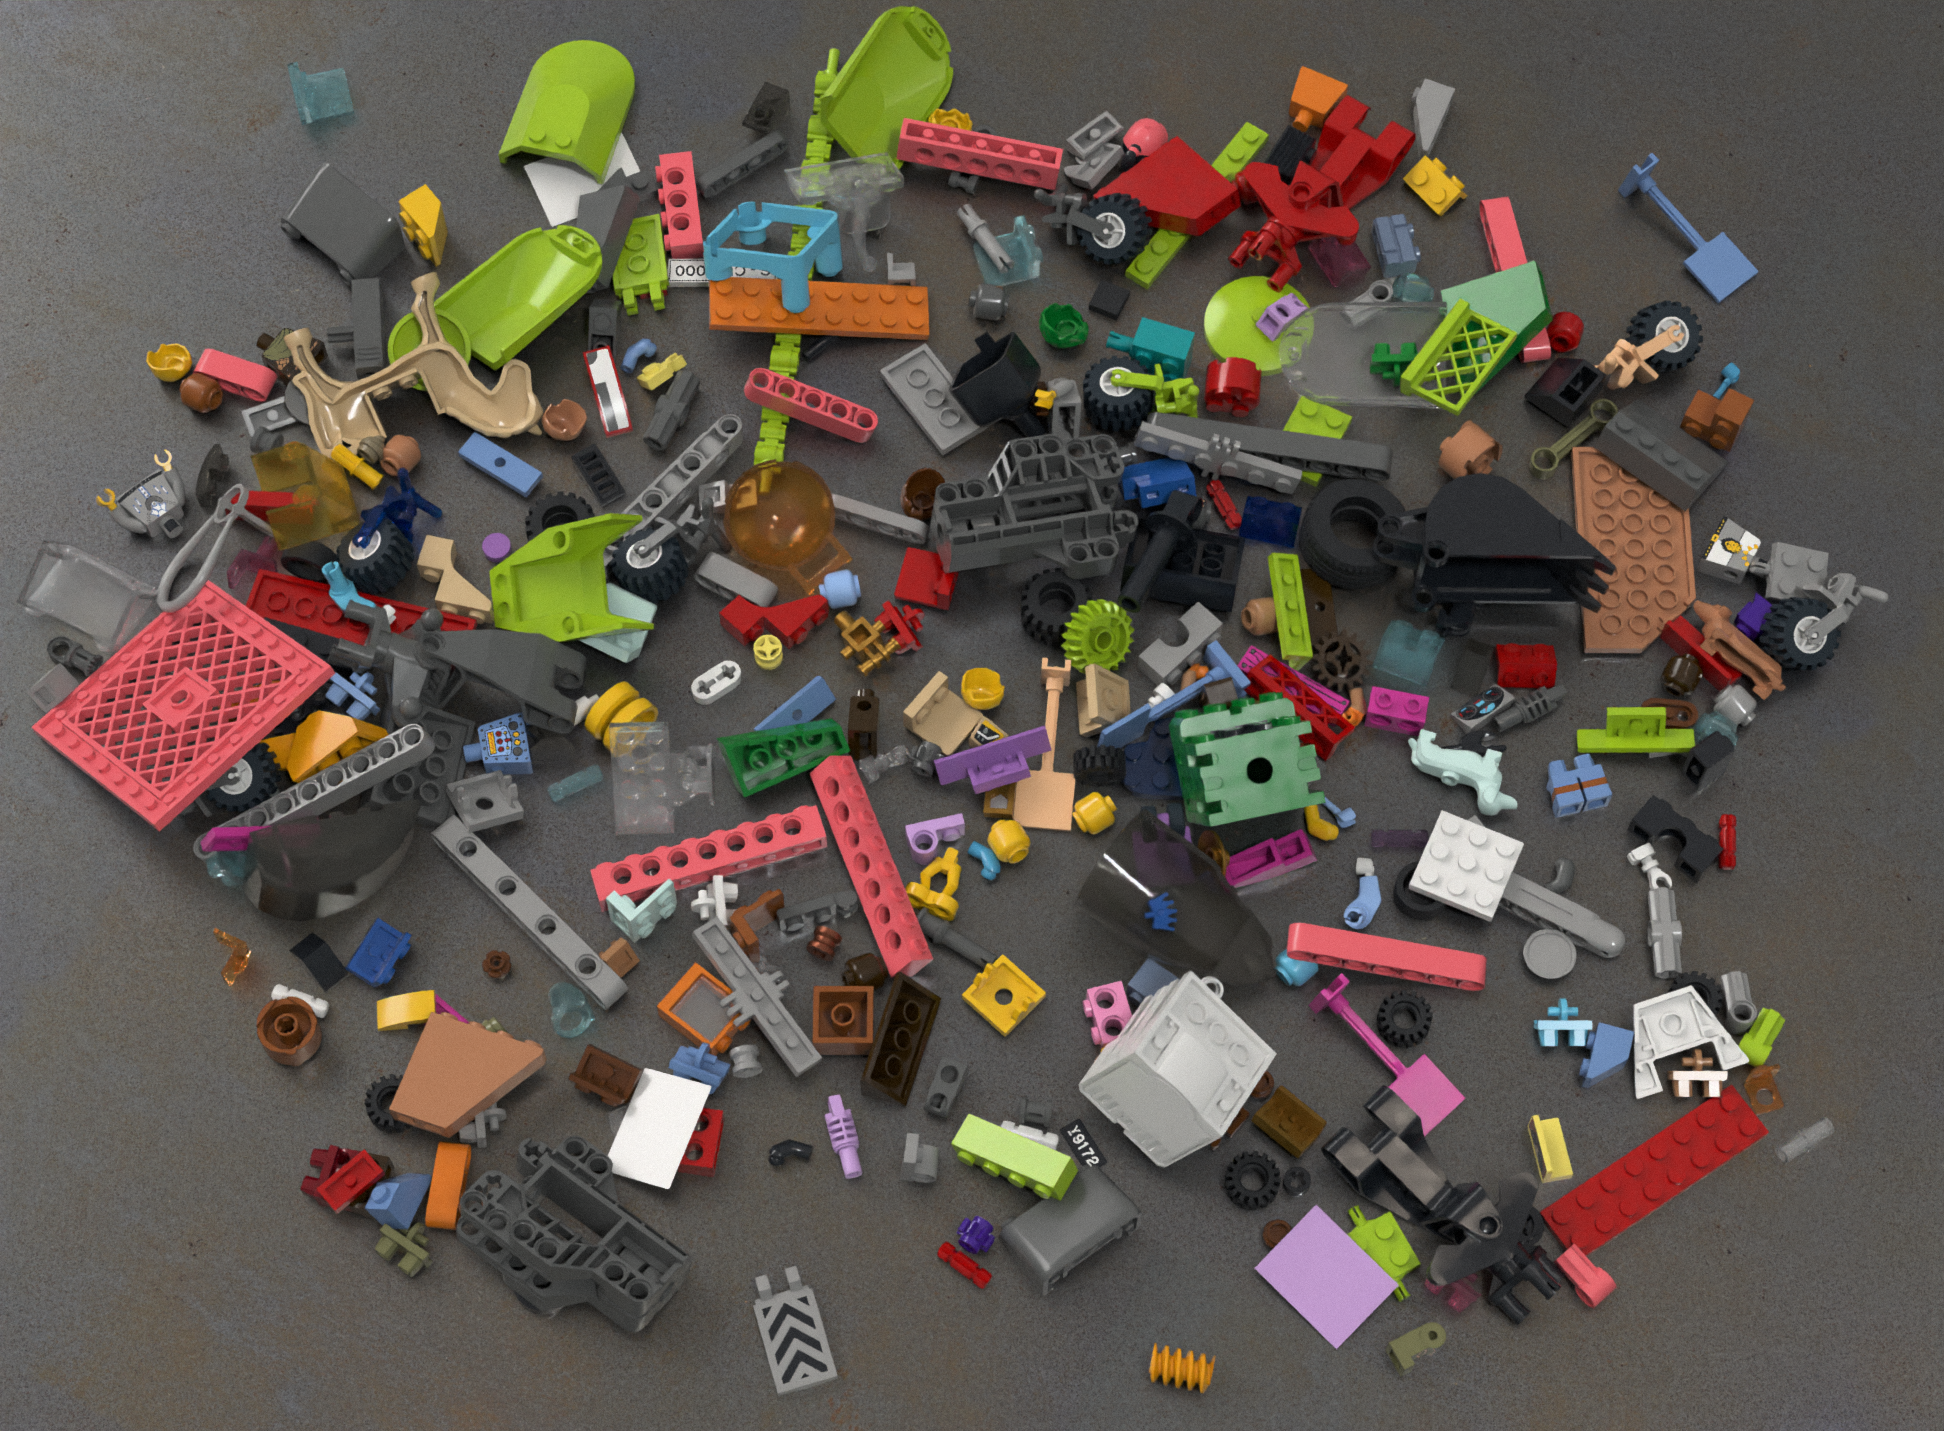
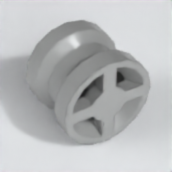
M742 1045L729 1051L730 1059L734 1061L735 1065L732 1068L734 1077L748 1078L758 1075L763 1071L762 1065L757 1059L759 1055L758 1046Z

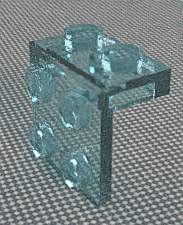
M1024 215L1014 218V232L995 237L1005 252L1015 262L1012 270L1006 262L1003 263L1008 269V273H1000L978 241L973 244V250L984 282L987 284L1006 286L1038 278L1040 275V263H1043L1042 251L1040 247H1035L1034 240H1036L1034 228L1032 224H1027Z

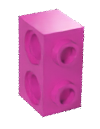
M1372 686L1364 726L1419 736L1420 730L1424 728L1429 697Z

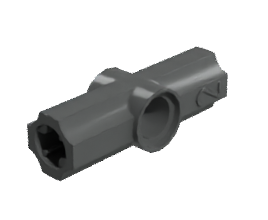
M687 370L678 371L666 395L662 394L658 399L654 410V418L643 436L644 443L649 445L650 448L657 451L665 450L677 427H681L684 424L689 413V404L700 385V379L692 372Z

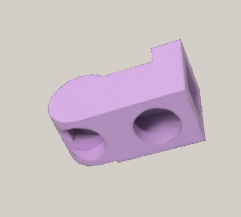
M1290 293L1268 306L1256 323V326L1273 342L1279 338L1282 332L1298 323L1309 308L1294 293Z

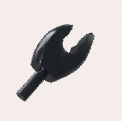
M1477 730L1461 737L1458 745L1444 746L1441 749L1469 750L1476 752L1483 758L1487 749L1503 753L1507 747L1506 745L1483 746L1481 742L1492 740L1496 735L1487 730Z

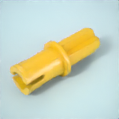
M338 444L331 452V457L349 470L350 476L355 475L371 487L372 490L382 481L384 475L364 462V457L360 459L342 444Z

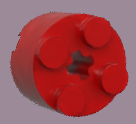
M1227 357L1226 362L1219 364L1218 359L1210 362L1206 368L1204 394L1206 409L1211 412H1229L1235 417L1248 416L1249 411L1255 409L1260 403L1261 369L1257 370L1256 364L1253 361L1238 357Z

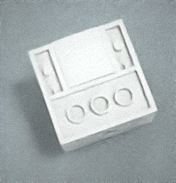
M1189 971L1183 975L1181 980L1177 978L1168 987L1159 989L1154 996L1149 995L1142 1001L1119 1036L1108 1043L1079 1083V1090L1114 1124L1118 1122L1125 1129L1123 1133L1156 1165L1165 1168L1223 1137L1277 1053L1192 971Z

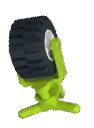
M1116 355L1111 356L1109 360L1106 357L1100 359V364L1094 363L1091 365V370H1087L1085 373V379H1083L1084 409H1086L1088 418L1092 417V422L1095 425L1101 424L1103 429L1107 430L1110 427L1113 428V431H1119V428H1124L1125 431L1130 430L1132 425L1135 427L1141 425V420L1145 421L1147 415L1154 412L1175 413V415L1185 413L1187 417L1198 418L1197 398L1199 388L1194 385L1193 378H1178L1173 381L1164 382L1160 363L1154 364V375H1151V373H1148V368L1145 365L1140 366V361L1136 359L1131 361L1128 356L1117 358ZM1153 390H1155V392H1156V395H1155V405H1152V403H1153Z

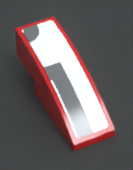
M610 346L582 352L606 438L632 432L630 416Z

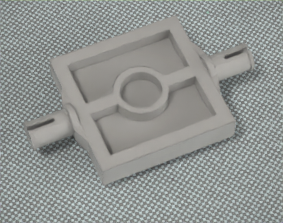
M1781 542L1772 543L1771 557L1767 564L1753 560L1750 565L1752 567L1750 572L1766 576L1767 589L1765 599L1775 601L1784 598L1789 599L1790 597L1813 599L1802 590L1804 585H1818L1826 589L1831 579L1827 576L1829 553Z

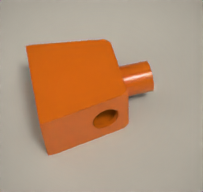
M1302 66L1289 107V115L1295 118L1292 124L1293 127L1301 130V132H1306L1310 124L1323 128L1325 121L1347 95L1348 84Z

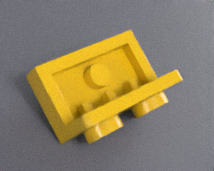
M1425 155L1408 172L1403 180L1442 217L1460 197L1465 199L1468 195L1462 190L1465 185L1455 175L1450 178L1444 172L1447 167L1438 158L1435 157L1434 160H1431Z

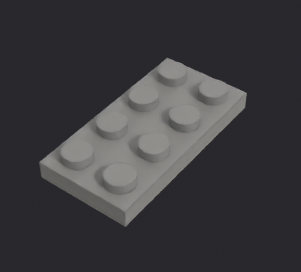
M926 343L880 370L881 378L942 456L988 428L979 427L974 424L951 395L949 387L953 377Z

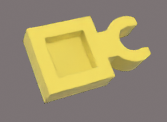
M674 353L661 364L652 363L642 370L643 373L636 377L641 387L652 391L674 376L672 373L682 369L687 363L682 355L678 356L677 353Z

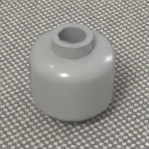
M1729 684L1713 699L1715 702L1714 712L1729 727H1735L1739 724L1745 727L1756 716L1753 712L1757 705L1756 700L1741 685L1732 687Z

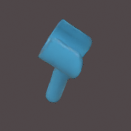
M1732 362L1721 371V374L1726 379L1713 394V397L1717 399L1720 398L1730 384L1736 383L1739 379L1740 369Z

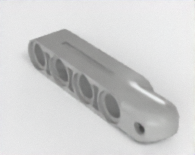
M1512 872L1498 907L1542 929L1558 930L1567 935L1574 945L1583 947L1601 957L1611 958L1621 953L1626 940L1619 928L1601 920L1596 913Z

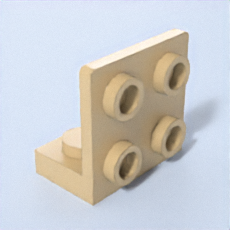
M938 671L903 711V725L923 741L932 742L941 747V753L947 757L952 755L976 728L983 714L967 705L963 699L948 689V677Z

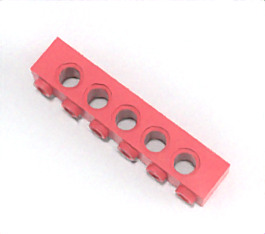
M904 118L896 159L1055 190L1063 149Z

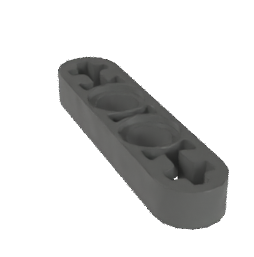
M779 130L768 134L703 174L696 183L697 189L705 198L718 194L781 155L789 146L788 139Z

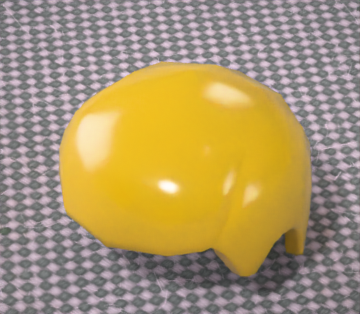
M161 344L157 352L149 351L147 353L146 362L156 378L164 382H174L184 377L190 371L192 356L187 348L180 344Z
M973 668L967 670L962 677L961 695L967 705H970L972 708L989 710L999 706L1004 697L1005 686L1001 685L1000 675L997 672L987 668Z

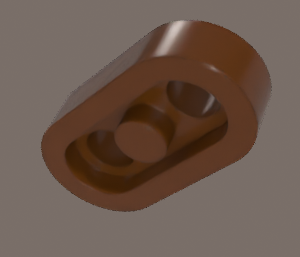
M1649 698L1641 705V707H1666L1665 729H1692L1698 719L1697 708L1688 701ZM1677 716H1684L1686 721H1680Z

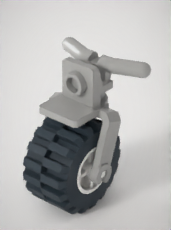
M1838 573L1828 582V589H1825L1823 586L1805 584L1802 590L1813 599L1784 598L1779 600V604H1773L1770 607L1771 613L1764 615L1763 618L1766 622L1761 624L1760 630L1764 631V635L1760 636V641L1766 645L1763 647V650L1766 654H1771L1770 657L1784 668L1815 670L1817 666L1823 667L1827 664L1825 659L1831 660L1834 656L1833 649H1838L1840 643L1836 641L1837 637H1841V631H1837V626L1840 624L1846 625L1853 609H1856L1864 598L1885 603L1888 600V594L1868 586L1855 585L1856 577L1849 573Z

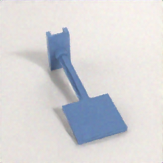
M1651 153L1641 168L1637 164L1632 167L1618 191L1626 198L1639 188L1644 195L1647 194L1697 250L1682 264L1719 304L1759 271L1724 232L1720 233L1710 242H1706L1658 189L1657 183L1651 178L1650 174L1659 162V159Z
M1216 640L1207 645L1203 661L1211 669V671L1206 673L1205 677L1153 708L1146 704L1101 731L1097 747H1100V745L1109 747L1111 745L1115 746V749L1118 747L1122 748L1141 737L1146 724L1158 720L1200 695L1204 684L1232 677L1237 697L1240 699L1246 697L1247 693L1244 689L1250 686L1251 682Z

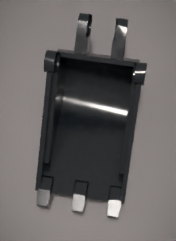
M1483 473L1460 476L1439 489L1428 507L1383 516L1378 522L1376 530L1378 537L1375 538L1371 551L1374 559L1380 563L1414 570V589L1412 590L1410 603L1416 611L1422 613L1431 611L1436 603L1579 604L1588 610L1598 613L1602 605L1588 590L1591 588L1605 595L1609 586L1595 571L1598 569L1612 576L1617 568L1561 518L1558 520L1524 489L1504 477ZM1385 524H1393L1397 527L1398 531L1386 534L1383 532L1382 527ZM1381 543H1387L1391 545L1393 551L1390 554H1382L1378 551L1377 546ZM1424 592L1429 594L1432 600L1427 604H1422L1418 602L1416 595Z

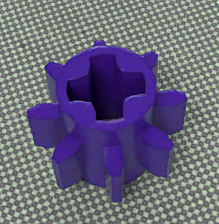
M975 1216L972 1221L965 1217L958 1227L957 1234L961 1236L958 1243L972 1254H977L980 1249L986 1253L995 1239V1236L991 1234L994 1228L982 1217Z

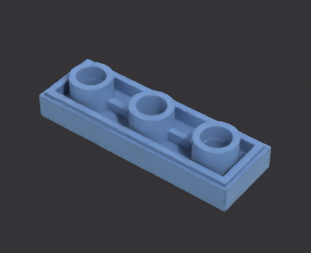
M476 432L471 435L458 451L459 457L526 498L543 478L542 472Z
M816 676L758 724L754 731L810 722L834 702L836 698L823 677Z

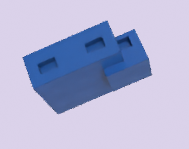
M1170 457L1124 467L1122 480L1118 483L1119 491L1124 500L1138 498L1142 508L1168 503L1169 497L1174 490L1197 496L1195 478L1187 463Z

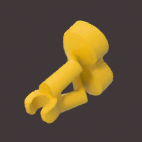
M949 847L943 858L936 857L920 873V884L909 882L906 885L905 890L912 907L919 910L926 907L929 909V913L948 921L954 920L959 905L951 896L958 889L962 871L961 866L957 864L958 850ZM938 872L947 875V885L941 893L930 890L931 878Z

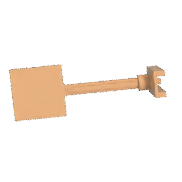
M1042 657L1041 684H1046V692H1048L1045 727L1052 751L1043 753L1040 771L1029 770L1031 777L1017 782L1013 820L1018 821L1024 828L1071 832L1075 789L1074 774L1053 771L1059 697L1063 693V686L1070 685L1071 660L1065 659V668L1048 666V658Z

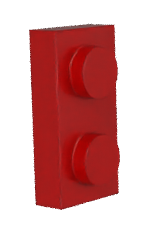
M364 1149L317 1187L316 1190L334 1212L338 1214L382 1178L385 1173Z

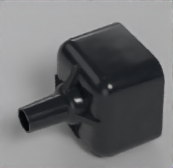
M987 331L976 337L974 341L981 351L960 365L949 387L951 395L971 421L979 427L991 426L1005 418L1012 420L1026 437L1044 435L1046 432L1045 428L1030 408V402L1039 387L1037 385L1041 376L1039 363L1015 332L1005 335L996 342Z

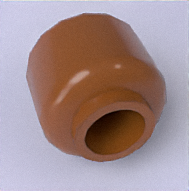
M195 373L184 379L180 385L179 391L182 403L200 413H208L217 409L221 404L223 398L221 386L218 381L208 376Z

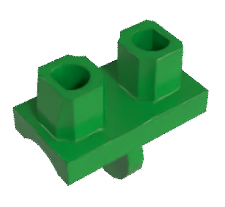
M1376 343L1374 354H1372L1370 361V374H1382V379H1392L1393 387H1399L1401 375L1418 354L1416 344L1403 343L1400 346V354H1390L1389 344Z

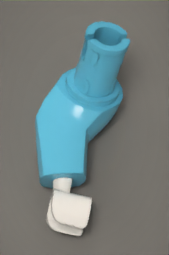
M334 561L333 564L329 562L323 566L322 573L330 584L329 595L344 614L350 599L375 608L376 604L359 596L353 581L345 578L338 562ZM385 605L383 608L386 609L389 624H391L396 619V616L393 615L396 611L392 606Z

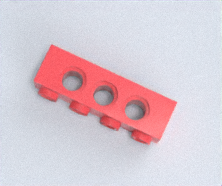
M688 151L659 155L660 166H655L657 182H663V188L658 189L660 205H665L666 211L661 212L663 228L668 227L669 234L664 235L665 250H671L672 259L702 258L704 252L692 153Z

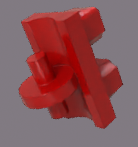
M889 600L882 604L885 611L877 616L874 621L880 620L886 627L882 631L884 634L894 627L898 629L899 633L893 636V638L899 643L901 649L896 650L895 653L900 655L910 648L916 652L923 646L911 627H914L916 632L924 628L920 623L925 616L922 609L912 610L909 605H906L902 608L905 614L903 617L899 609L893 606Z

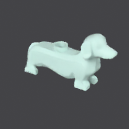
M1424 729L1420 730L1417 741L1413 738L1408 740L1412 749V763L1420 771L1441 778V781L1447 785L1455 786L1461 783L1474 787L1478 794L1477 803L1479 811L1482 814L1493 816L1498 814L1501 809H1517V801L1513 797L1499 792L1502 774L1498 766L1502 752L1487 749L1485 756L1482 758L1476 752L1469 750L1441 749L1438 745L1431 743V741L1435 740L1437 733Z

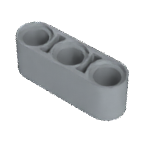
M708 552L693 576L700 585L730 601H733L740 594L745 600L756 606L769 607L778 593L777 586L770 580L714 552Z

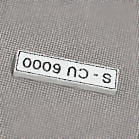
M669 259L668 275L670 286L668 287H709V279L705 275L704 259ZM732 266L733 275L731 277L778 279V277L765 270Z

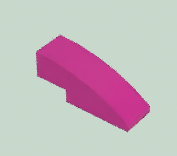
M1300 829L1276 841L1271 838L1231 856L1225 877L1229 887L1233 889L1288 873L1317 861V858L1306 833Z

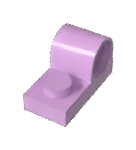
M962 813L905 826V837L911 857L916 863L921 865H928L937 857L939 840L954 841L960 836L965 835V823ZM921 843H927L931 847L927 850H921L917 846Z

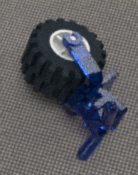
M400 468L397 471L402 490L401 494L394 486H388L382 505L378 504L372 509L362 510L360 516L365 522L361 521L355 528H351L348 534L341 539V545L337 546L336 552L338 554L335 557V561L340 565L341 571L346 578L353 581L355 587L362 593L374 595L379 591L382 593L386 592L388 588L395 587L399 580H403L406 576L405 573L411 569V562L414 560L415 555L413 554L414 548L411 545L414 534L410 529L413 526L414 517L417 516V508L433 518H440L442 516V510L415 492L406 468Z

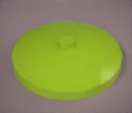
M1249 276L1226 284L1212 297L1205 312V339L1209 349L1221 363L1226 362L1227 357L1244 358L1253 361L1256 364L1257 370L1261 369V376L1279 374L1295 366L1307 353L1313 337V314L1305 298L1291 285L1286 283L1283 290L1278 293L1267 285V280L1271 277ZM1294 293L1309 309L1298 323L1286 329L1279 338L1272 342L1256 326V323L1268 306L1285 295Z

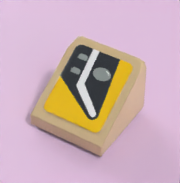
M983 716L969 738V747L975 748L1008 737V734Z

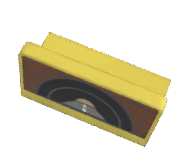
M1539 1115L1532 1116L1527 1127L1542 1183L1572 1178L1573 1171L1559 1118L1540 1121Z

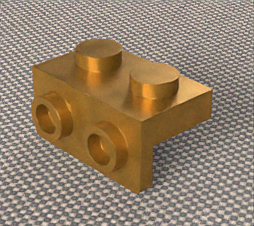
M1282 1085L1276 1089L1272 1098L1254 1114L1251 1120L1297 1159L1317 1141L1327 1124L1326 1120Z

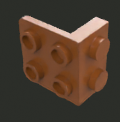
M780 889L775 891L769 890L763 893L755 903L750 906L744 905L739 907L730 917L731 936L753 965L760 962L759 939L754 932L776 920L778 909L785 908L784 894Z

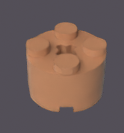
M1469 420L1462 425L1460 431L1453 438L1449 436L1441 443L1439 449L1442 451L1438 464L1454 479L1478 473L1489 474L1493 470L1489 465L1493 459L1497 462L1499 461L1503 448L1500 443L1481 427Z

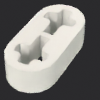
M723 661L697 677L691 685L694 700L699 704L708 705L736 688L741 682V669L739 665L733 661ZM723 672L733 673V678L724 677ZM701 686L706 689L709 688L710 693L707 695L704 692L700 693L699 688Z

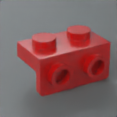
M1496 644L1497 685L1500 687L1541 688L1543 686L1553 688L1555 686L1557 661L1553 645Z

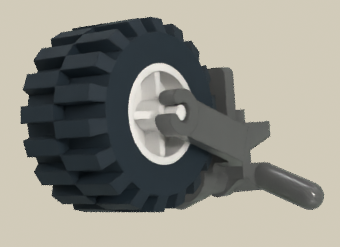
M1060 183L1052 194H1047L1042 189L1035 190L1034 197L1043 205L1056 206V212L1042 216V222L1051 223V227L1054 228L1067 227V245L1079 243L1081 246L1086 245L1088 249L1085 252L1088 255L1095 254L1094 260L1098 262L1104 260V264H1117L1133 259L1145 250L1143 246L1148 245L1151 240L1147 238V235L1152 234L1153 229L1148 227V223L1152 222L1151 216L1146 217L1145 215L1148 209L1146 206L1140 207L1141 201L1138 198L1131 199L1130 194L1121 195V193H1113L1098 197V199L1087 203L1085 193L1067 194L1068 186L1065 183Z
M711 497L703 499L701 515L697 506L690 504L685 512L680 515L677 522L656 517L654 520L657 528L656 531H654V528H647L646 531L640 529L636 531V534L626 536L624 542L620 541L617 545L618 549L612 553L613 559L611 560L612 570L620 587L653 604L659 603V600L662 599L665 601L670 598L671 594L675 595L678 593V588L686 583L685 578L688 577L689 573L687 568L694 562L696 558L694 554L701 548L702 542L706 543L708 536L711 535L722 550H730L732 547L731 542L714 520L713 499Z
M258 743L217 779L214 784L197 797L193 803L187 806L181 812L182 816L189 814L198 806L206 817L220 814L223 811L222 808L227 807V811L234 812L239 810L240 812L249 810L270 799V794L276 793L278 789L274 784L281 780V775L276 774V770L281 769L280 763L275 764L273 760L277 755L274 751H267L270 747L267 743Z

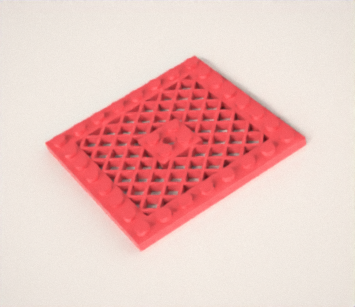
M208 580L198 595L188 605L173 613L162 612L31 728L40 738L160 832L296 708L302 705L316 690L323 686L335 672L328 663ZM201 622V625L193 627V624ZM217 633L216 637L208 638L209 635ZM198 637L197 641L190 642V639ZM180 641L178 645L172 646V642ZM232 645V648L224 649V646ZM214 648L213 652L205 653L206 650ZM195 652L194 656L187 657V654ZM177 656L175 660L168 661L170 657ZM248 656V659L240 661V657ZM158 660V663L150 665L151 661ZM230 660L229 663L221 664L222 661ZM211 664L210 667L203 668V665ZM264 667V671L256 672L257 668ZM174 671L173 675L165 676L167 672ZM246 671L245 675L237 676L238 672ZM155 675L154 679L147 680L148 676ZM227 675L225 679L218 680L219 676ZM137 679L135 683L128 684L129 680ZM281 679L280 682L272 684V680ZM262 682L261 686L253 688V684ZM243 686L242 690L234 691V688ZM152 690L151 694L144 695V692ZM133 694V698L125 699L127 695ZM115 698L114 702L107 703V699ZM259 698L258 702L250 703L251 699ZM240 702L239 706L231 707L232 703ZM221 706L220 710L212 711L213 707ZM130 710V713L122 714L123 711ZM112 713L111 717L104 718L105 714ZM93 717L92 721L85 722L86 718ZM237 718V721L228 723L229 719ZM146 721L145 725L137 726L139 722ZM218 721V725L209 727L210 723ZM127 725L126 729L119 730V726ZM199 725V729L190 731L192 726ZM108 729L107 733L100 734L101 730ZM161 733V737L153 738V734ZM142 737L141 741L134 742L135 738ZM215 737L214 741L206 742L208 738ZM124 741L122 745L115 746L116 742ZM196 741L195 745L187 746L188 742ZM177 745L176 749L168 750L169 746ZM158 749L157 753L150 754V750ZM139 752V756L131 758V754ZM193 757L192 761L184 762L185 758ZM174 761L173 765L165 766L166 762ZM155 764L153 769L146 770L147 766ZM171 777L170 781L162 782L163 778Z

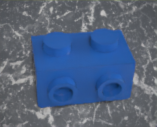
M375 919L345 969L374 988L382 983L387 984L396 971L393 968L394 963L398 958L402 959L410 949L411 944L408 941L412 935L408 932L402 934L381 919Z

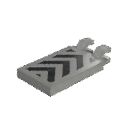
M797 1266L785 1269L790 1290L772 1295L767 1274L755 1277L760 1299L755 1300L756 1305H753L778 1396L838 1379L813 1289H809L808 1285L802 1286Z

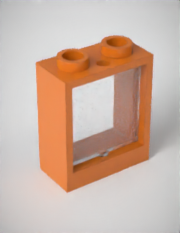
M696 962L657 1005L660 1018L699 1048L703 1042L710 1044L709 1054L715 1056L719 1052L724 1053L731 1045L734 1034L738 1030L743 1031L751 1022L750 1019L739 1027L733 1024V1021L741 1016L740 1012L729 1018L726 1011L733 1007L734 1004L732 1003L725 1008L719 1005V1002L733 993V991Z

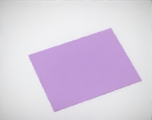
M1317 1205L1254 1268L1336 1349L1398 1286Z

